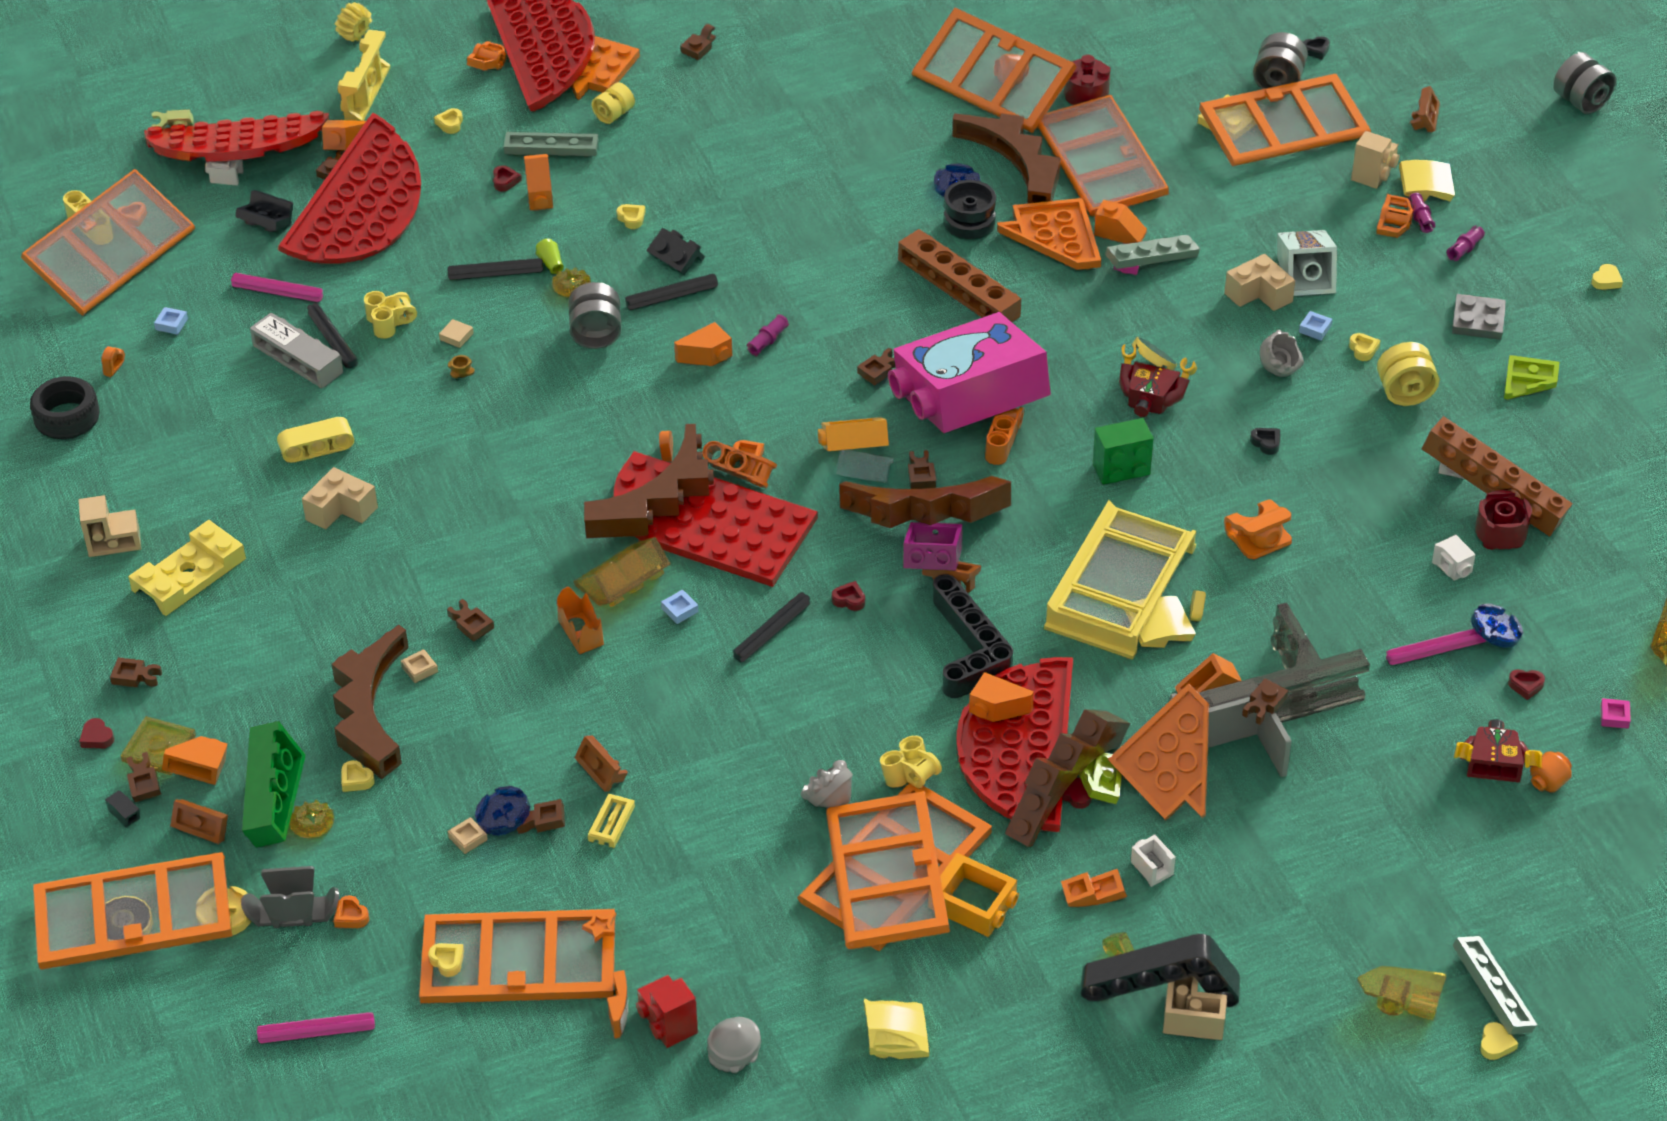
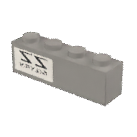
M270 313L250 327L254 347L320 388L325 387L343 373L342 358L336 350H332L318 339L310 337L303 330L289 324L284 318H279L275 314Z

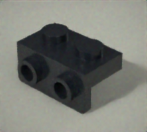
M253 190L250 195V203L236 208L235 217L244 220L246 224L260 225L267 231L277 232L279 229L291 225L293 202Z
M663 227L646 250L650 255L683 275L686 274L696 258L702 261L705 259V256L700 252L701 247L692 240L686 242L683 240L684 236L676 230L672 229L669 232Z

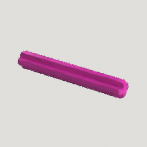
M234 273L231 277L232 286L313 302H321L323 298V290L317 287Z
M1474 628L1386 651V659L1389 665H1396L1484 643L1487 640L1479 635Z
M368 1012L261 1025L257 1027V1038L259 1043L373 1030L375 1028V1018L373 1013Z

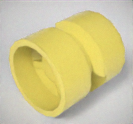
M619 82L609 87L592 101L594 114L605 124H611L635 105V99L631 90Z

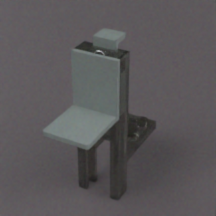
M1287 602L1277 605L1276 616L1273 618L1274 632L1271 635L1272 647L1275 651L1278 650L1281 655L1285 669L1199 692L1209 704L1208 748L1257 734L1281 777L1287 776L1291 749V739L1282 723L1363 701L1365 699V691L1360 689L1358 686L1359 679L1354 675L1368 672L1370 668V663L1361 649L1320 659ZM1266 678L1289 690L1288 693L1292 694H1288V698L1274 714L1266 712L1264 721L1259 725L1255 723L1257 713H1251L1245 718L1242 716L1245 705L1250 703L1252 692ZM1170 694V700L1177 694Z

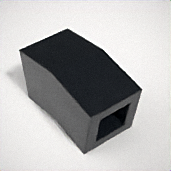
M120 790L105 799L109 812L126 828L140 819L139 808Z

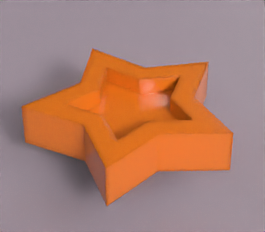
M593 912L592 920L583 924L582 930L591 933L595 942L603 936H615V932L611 927L614 915L601 916Z

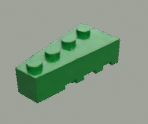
M279 721L250 727L242 832L256 848L285 842L306 757L305 753Z

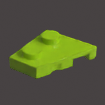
M1509 355L1504 399L1508 400L1556 388L1560 362Z
M1103 753L1093 760L1079 774V777L1090 798L1117 804L1120 796L1122 774L1108 761L1113 754Z

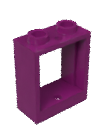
M910 522L904 540L903 568L956 570L962 551V524L936 523L928 525L921 522ZM933 530H938L939 533L934 534Z

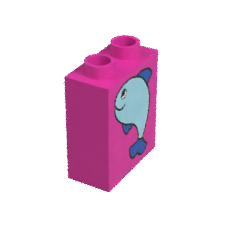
M1000 312L894 348L896 369L888 372L889 385L895 397L898 399L905 397L912 404V408L920 420L928 418L943 433L1051 395L1046 351Z

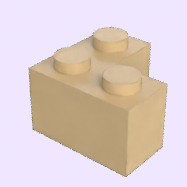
M1365 131L1356 143L1351 180L1377 189L1382 181L1388 179L1390 170L1396 168L1399 162L1400 155L1397 154L1398 144L1392 143V139Z
M1263 254L1227 271L1224 294L1239 307L1259 298L1275 311L1293 302L1295 279L1266 254Z
M334 467L302 498L305 520L323 529H327L341 514L363 523L378 508L375 486Z
M105 495L79 499L80 523L89 557L141 550L140 528L136 510L109 513Z
M1194 976L1168 983L1163 1033L1222 1040L1227 995L1197 992L1198 981Z

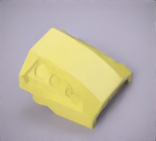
M864 999L870 1055H875L879 1058L894 1057L897 1059L929 1057L922 1004L916 1002L869 1001Z

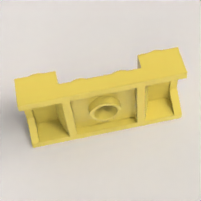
M367 31L365 37L360 40L359 49L363 54L359 67H356L354 72L347 71L343 79L338 83V93L341 94L342 99L340 109L344 113V120L364 121L390 69V64L381 59L379 48L386 36V32Z
M208 520L189 533L190 541L163 561L155 566L148 562L129 575L131 590L134 593L140 589L154 599L162 614L167 616L244 561L246 556L243 544ZM187 569H193V570H194V571H192V572H183V571H185V570H187Z

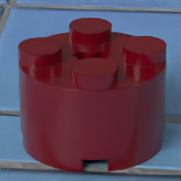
M1083 55L1081 59L1072 61L1077 68L1064 86V96L1070 104L1076 105L1109 95L1111 73L1109 66L1095 59L1092 55Z
M1496 490L1488 493L1485 499H1481L1475 532L1485 548L1493 550L1496 548L1511 549L1523 546L1527 538L1532 514L1531 505L1524 497L1521 500L1515 496V492Z

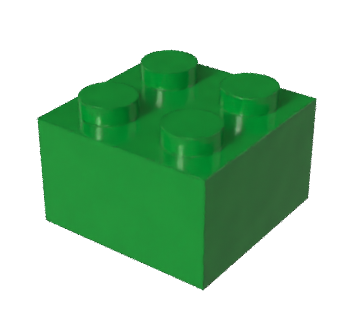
M1144 418L1095 428L1092 464L1102 485L1151 475L1154 438Z

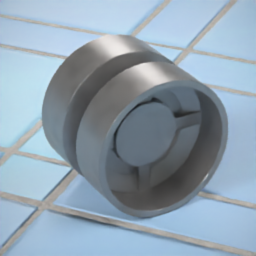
M1274 33L1266 37L1261 44L1253 69V77L1257 85L1262 89L1299 82L1307 60L1305 44L1298 37L1289 33Z
M1579 52L1569 57L1559 68L1554 78L1553 88L1557 94L1570 101L1581 112L1591 114L1603 107L1612 96L1616 87V76L1603 65H1599L1588 54Z
M597 282L586 283L577 287L571 293L568 300L569 327L572 339L577 344L590 349L610 346L617 341L621 334L620 298L618 293L609 285Z

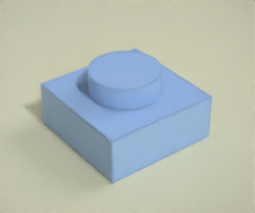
M164 307L154 322L155 330L178 335L188 320L187 312Z
M1310 311L1300 324L1299 333L1322 340L1332 326V319Z
M684 590L661 601L662 610L676 624L699 612L698 604Z

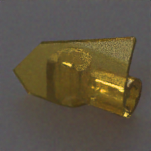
M1380 966L1359 976L1357 980L1366 995L1378 998L1377 1007L1383 1013L1394 1016L1401 1014L1403 1010H1407L1408 1014L1434 1021L1447 975L1445 973Z

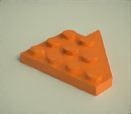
M595 36L594 49L589 63L579 78L571 85L576 99L580 100L588 89L603 93L615 83L620 82L640 57V49Z
M1083 198L1013 205L1012 213L1015 221L997 223L998 233L1076 270L1101 267L1100 254Z
M1188 683L1108 759L1165 820L1171 817L1185 802L1202 818L1206 816L1208 702Z

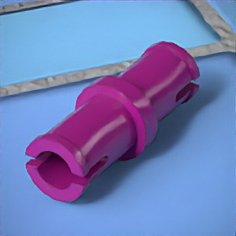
M1412 193L1410 195L1411 199H1408L1413 209V218L1415 221H1418L1423 233H1430L1436 227L1431 217V210L1424 203L1420 193Z
M1475 225L1466 234L1460 235L1456 243L1447 249L1446 254L1448 258L1458 261L1465 253L1471 252L1475 248V244L1484 238V230L1480 226L1477 228V225Z
M778 314L767 326H762L759 329V334L747 343V350L752 355L758 356L768 344H773L777 340V336L789 326L787 318Z

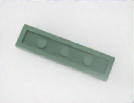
M506 132L504 154L597 156L599 139L598 134Z
M1181 235L1107 247L1105 255L1116 269L1198 257L1200 248L1189 235Z
M1480 936L1458 937L1452 946L1508 1034L1532 1033L1537 1026L1535 1020Z

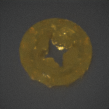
M576 267L573 270L566 268L564 272L557 271V275L552 277L554 291L565 297H570L577 287L591 283L590 275H587L585 270L578 271Z
M317 799L313 803L304 801L302 806H295L294 812L291 815L290 828L296 835L303 838L322 836L333 826L334 813L333 809L329 808L327 802L321 804ZM308 814H313L315 817L314 824L307 817Z

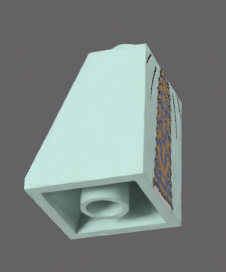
M1325 230L1277 233L1279 265L1295 279L1294 296L1336 293L1337 246Z

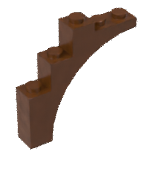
M954 113L952 137L970 140L987 146L1012 162L1026 183L1028 191L1027 204L1053 201L1060 176L1061 157L1041 155L1042 137L1024 134V116L1001 113L1000 119Z
M685 424L684 440L678 454L671 464L656 478L626 494L603 500L584 502L586 539L649 536L648 525H653V517L679 515V505H684L683 497L709 495V485H714L713 469H708V459H702V452H697V449H702L701 434H696V424Z
M994 476L961 485L927 489L880 488L848 481L839 484L840 508L871 517V523L887 528H893L909 520L933 525L950 517L972 523L1012 506L1011 481Z
M400 625L386 632L379 640L366 647L360 654L351 649L331 664L334 682L342 687L333 695L336 714L343 718L334 727L337 746L363 766L371 769L380 779H383L402 764L399 745L386 734L374 712L376 692L384 674L392 663L409 648L406 629Z
M1084 709L1073 734L1060 733L1049 758L1035 759L1025 780L1027 787L1005 834L1028 847H1032L1044 823L1067 788L1098 756L1111 749L1120 747L1131 723L1108 711Z

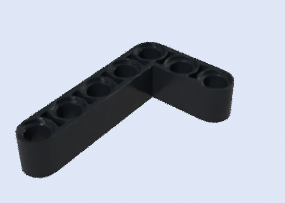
M941 574L935 577L933 581L934 605L973 652L947 664L943 668V693L949 698H960L971 693L984 672L995 676L1013 666V648L956 578L949 574Z
M1193 934L1085 964L1082 969L1080 994L1084 999L1096 1002L1194 976L1206 993L1227 995L1226 1008L1239 1003L1240 974L1213 938L1206 934Z

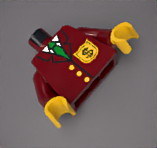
M1125 344L1122 346L1124 363H1121L1119 385L1123 395L1129 398L1128 405L1134 408L1137 416L1146 417L1149 412L1162 414L1167 407L1175 405L1184 398L1190 382L1188 378L1197 371L1195 361H1193L1190 368L1186 369L1187 358H1183L1180 362V367L1183 371L1180 376L1181 372L1135 361L1134 365H1132L1131 362L1137 355L1135 345L1133 353L1129 355L1125 353Z
M1498 719L1489 721L1488 727H1479L1476 735L1469 736L1464 742L1456 744L1454 758L1457 759L1459 757L1469 762L1467 777L1520 783L1524 765L1525 768L1533 766L1542 768V752L1529 750L1525 743L1519 740L1518 732L1505 729L1504 722Z

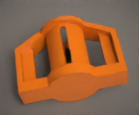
M486 41L484 44L478 43L474 47L473 53L467 57V65L481 70L493 68L500 70L506 60L505 47Z
M1387 194L1381 210L1376 234L1398 238L1409 230L1413 209L1408 198ZM1390 205L1405 207L1408 211L1392 208ZM1385 223H1388V224H1393V225L1402 226V227H1401L1400 229H1398V228L1389 227V226H1384V225H1385Z

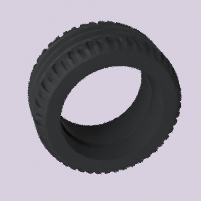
M63 376L48 380L34 391L30 399V409L36 428L40 433L50 438L71 439L81 436L93 428L99 418L100 409L96 392L91 384L80 378ZM62 404H80L70 411L51 412L53 408Z

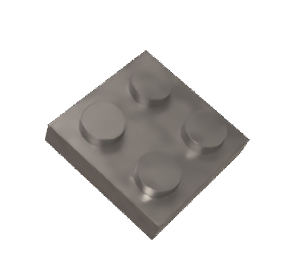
M1457 294L1452 334L1501 340L1506 300Z

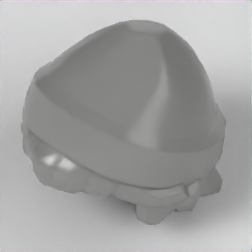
M1280 329L1268 336L1261 344V364L1268 372L1276 376H1290L1304 364V359L1299 351L1296 339Z
M838 760L828 770L819 769L817 777L811 776L810 783L805 785L801 791L802 798L808 800L815 807L820 806L827 809L848 804L851 799L853 774L847 768V763L844 760Z
M744 1017L729 1018L717 1024L711 1030L707 1039L710 1063L719 1070L731 1071L732 1073H737L745 1065L754 1063L761 1045V1035L757 1025L752 1020Z

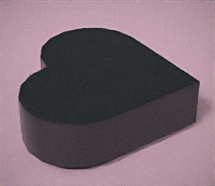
M1324 36L1303 41L1307 48V56L1323 60L1329 51L1330 41Z
M1255 428L1251 431L1250 442L1252 445L1260 447V450L1265 454H1276L1280 447V429Z

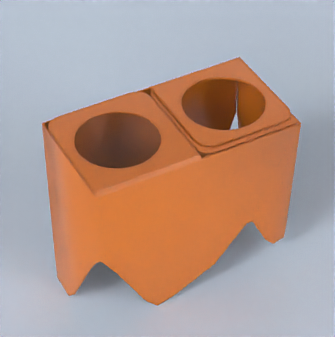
M570 587L562 589L557 597L558 622L577 652L582 654L604 645L601 618L597 619L587 593L584 594L583 598H579ZM580 618L585 622V625L582 627V630L575 631L573 622L569 623L568 620Z

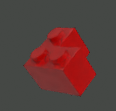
M666 975L637 989L638 1002L636 1003V1008L642 1019L647 1018L654 1037L657 1040L661 1039L667 1048L698 1033L696 998L682 978L673 981L669 975Z

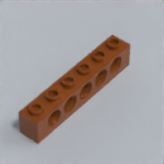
M918 229L898 242V260L980 317L983 318L998 312L1011 322L1021 317V298L1017 294L1002 286L998 281H995L982 270L974 267L964 258H961L922 230Z
M1444 416L1431 429L1421 448L1424 452L1486 494L1496 490H1508L1515 492V496L1521 500L1524 497L1530 503L1532 509L1530 524L1549 537L1563 522L1573 504Z

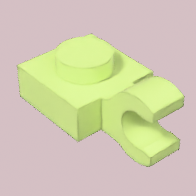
M190 110L152 113L153 119H161L159 124H153L152 127L160 126L165 128L167 125L171 127L175 124L194 126L193 115Z

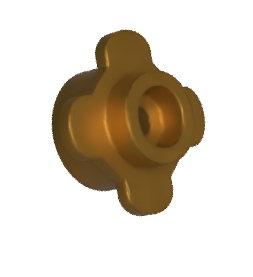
M465 355L453 357L448 363V368L451 369V377L463 378L473 375L475 370L471 367L472 360Z

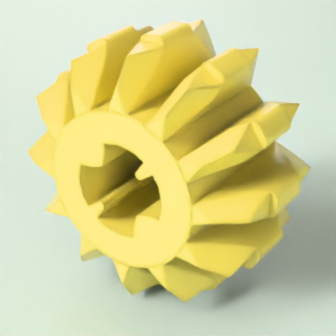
M348 3L345 9L342 8L341 13L337 15L338 20L335 22L337 26L336 32L348 41H359L362 35H366L367 29H370L369 24L372 22L370 18L371 12L359 3Z

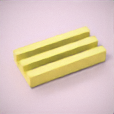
M608 794L588 833V841L594 842L598 840L601 845H604L606 842L609 843V847L615 848L635 808V801ZM614 802L617 803L616 806H615V808H614V810H613V812L611 813V815H610V817H609V819H608V822H607V824H606V826H605L603 832L600 833L599 831H600V829H601V827H602V825H603V823H604V821H605V819H606V817H607V815H608V813H609V811H610V809H611L613 803H614ZM626 805L625 808H624V810H623V812H622V814H621V816H620V818H619V820H618V822H617V824H616V826H615V828H614V830H613V832H612V834L609 835L610 832H611V830H612V828H613V826H614V824H615V822H616V820H617V818H618V816H619V814H620V812H621V810H622V808H623V806Z

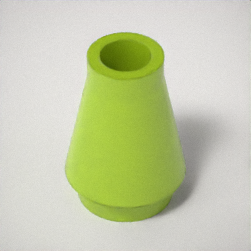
M549 238L538 242L536 245V256L542 259V262L552 274L560 273L564 266L557 243Z

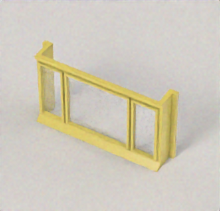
M1108 500L1047 603L1044 629L1133 660L1137 653L1138 636L1184 554L1186 552L1193 554L1196 548V531L1192 530L1190 532L1117 508Z

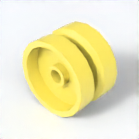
M1405 342L1392 346L1378 360L1377 371L1388 400L1396 405L1410 406L1424 402L1435 393L1439 386L1440 379L1430 353L1420 343Z

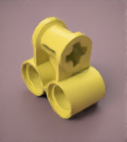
M371 291L364 296L366 318L369 322L373 323L374 335L382 339L390 338L396 332L395 326L408 324L415 320L417 311L410 304L411 300L407 293L398 292L385 297L380 291Z
M920 736L904 738L899 744L900 751H889L880 757L886 785L892 788L901 787L907 782L916 788H921L925 785V781L932 775H938L942 771L939 760L932 753L926 752L923 738Z

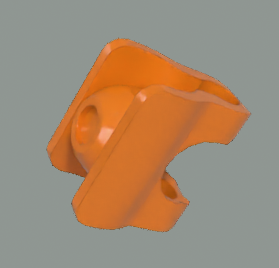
M1271 499L1257 504L1258 516L1245 517L1239 513H1233L1224 517V527L1227 536L1237 544L1240 551L1249 559H1257L1292 543L1291 535L1287 533L1282 525L1291 520V512L1284 507H1279Z

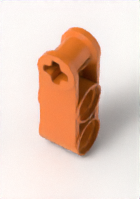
M1020 406L1019 408L995 415L986 439L985 459L987 462L993 465H1000L1007 461L1018 429L1022 425L1024 407Z
M718 441L708 442L702 451L704 459H708L709 465L714 469L765 489L768 487L767 481L772 470L777 467V464L769 459L752 455ZM721 451L720 457L712 460L713 454ZM738 460H744L741 467L734 468Z

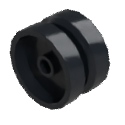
M976 180L958 181L949 186L944 195V225L946 230L952 235L964 239H976L989 234L994 229L996 222V194L994 189L988 184Z

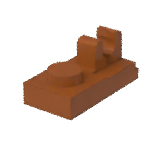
M1431 86L1422 88L1421 98L1419 99L1420 110L1411 114L1414 120L1410 121V124L1414 130L1426 127L1428 132H1435L1440 102Z
M959 561L956 570L922 569V575L931 576L932 579L941 574L952 575L960 585L961 581H963L966 586L965 591L969 593L975 588V576L981 571V565Z
M593 735L584 736L574 758L605 792H609L613 783L624 782L628 771L620 770V762L614 760Z
M177 799L174 801L170 826L219 844L225 839L228 815L183 799Z

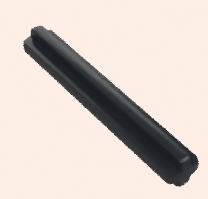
M541 258L452 265L448 266L447 270L449 280L539 273L543 271V264Z
M712 273L626 296L625 303L628 310H633L715 288L718 286V280L716 275Z
M318 303L308 305L309 316L333 350L340 354L345 367L350 369L352 366H356L358 364L356 361L357 357Z
M799 592L733 650L734 659L744 662L810 604L809 596Z

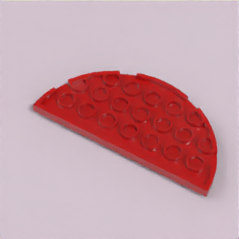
M486 0L530 111L533 112L545 107L546 104L565 92L579 78L589 63L594 49L595 33L587 11L579 2L576 3L573 0Z
M314 111L310 115L291 113L287 117L279 118L275 115H269L258 120L247 117L236 122H231V120H220L215 124L198 122L194 126L175 124L171 128L153 126L149 127L148 130H144V135L149 148L154 147L155 153L169 158L191 161L197 157H205L206 162L242 160L264 156V152L269 150L283 152L312 141L318 137V131H322L323 125L329 120V113H323L322 111Z
M372 112L278 246V251L315 263H348L368 258L385 250L404 234L414 219L418 208L421 176L418 162L407 141L404 142L395 132L396 129L391 124Z
M1071 657L1040 659L1039 663L1027 666L1018 664L995 675V677L1034 691L1033 710L1031 713L992 722L970 713L968 704L967 707H964L957 728L956 750L961 771L967 783L980 799L993 810L1009 819H1012L1027 787L1025 780L1035 759L1049 758L1060 733H1068L1073 658ZM1062 797L1053 808L1041 830L1060 832Z

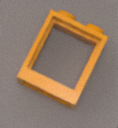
M882 417L821 423L822 429H818V442L827 451L889 446L887 420Z
M956 853L940 876L948 919L987 937L991 935L995 928L999 929L1005 919V913L1009 908L1013 909L1019 898L1016 879L959 853ZM964 878L999 893L987 912L952 896ZM930 890V891H929V910L935 912V911H934L933 900H932V894H931V890Z

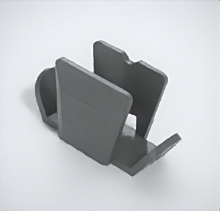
M313 866L263 869L261 876L270 894L260 896L259 900L253 894L247 893L241 898V906L246 917L258 927L312 926L314 922H327L338 904L339 889L332 887L326 896L314 897L315 868Z

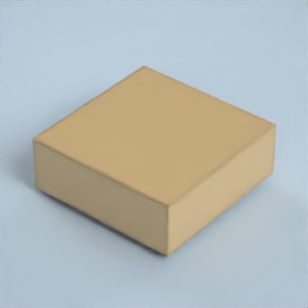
M452 319L439 333V338L441 341L461 348L474 334L473 327Z
M424 649L401 660V667L414 683L438 672L436 663Z
M471 817L448 831V837L464 854L488 840L485 831Z

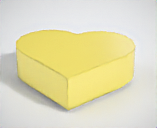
M449 109L434 117V123L444 132L454 134L460 131L463 117L459 109Z
M624 204L617 208V219L624 222L627 228L637 229L642 226L645 206Z
M1604 264L1600 266L1599 271L1593 274L1592 285L1597 289L1622 288L1623 280L1614 265Z
M1356 333L1350 337L1349 347L1354 351L1356 359L1368 361L1379 349L1381 340L1362 333Z
M1194 590L1192 593L1190 621L1200 622L1202 619L1206 593L1203 591Z
M351 760L342 766L343 792L366 790L374 785L373 771L369 768H363L360 762Z
M441 943L433 945L429 949V961L431 965L439 968L441 975L453 977L460 972L464 955L463 944Z
M1492 1022L1485 1026L1480 1046V1052L1485 1058L1496 1060L1517 1050L1518 1042L1511 1034H1508L1502 1024Z

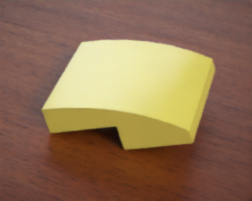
M1407 160L1400 162L1399 169L1405 196L1410 197L1412 193H1420L1424 202L1429 195L1446 201H1451L1455 196L1449 164L1430 160Z
M1177 596L1160 597L1138 636L1142 647L1165 648L1169 640H1193L1196 633ZM1145 599L1135 601L1134 603L1143 605ZM1124 609L1130 624H1132L1137 613Z

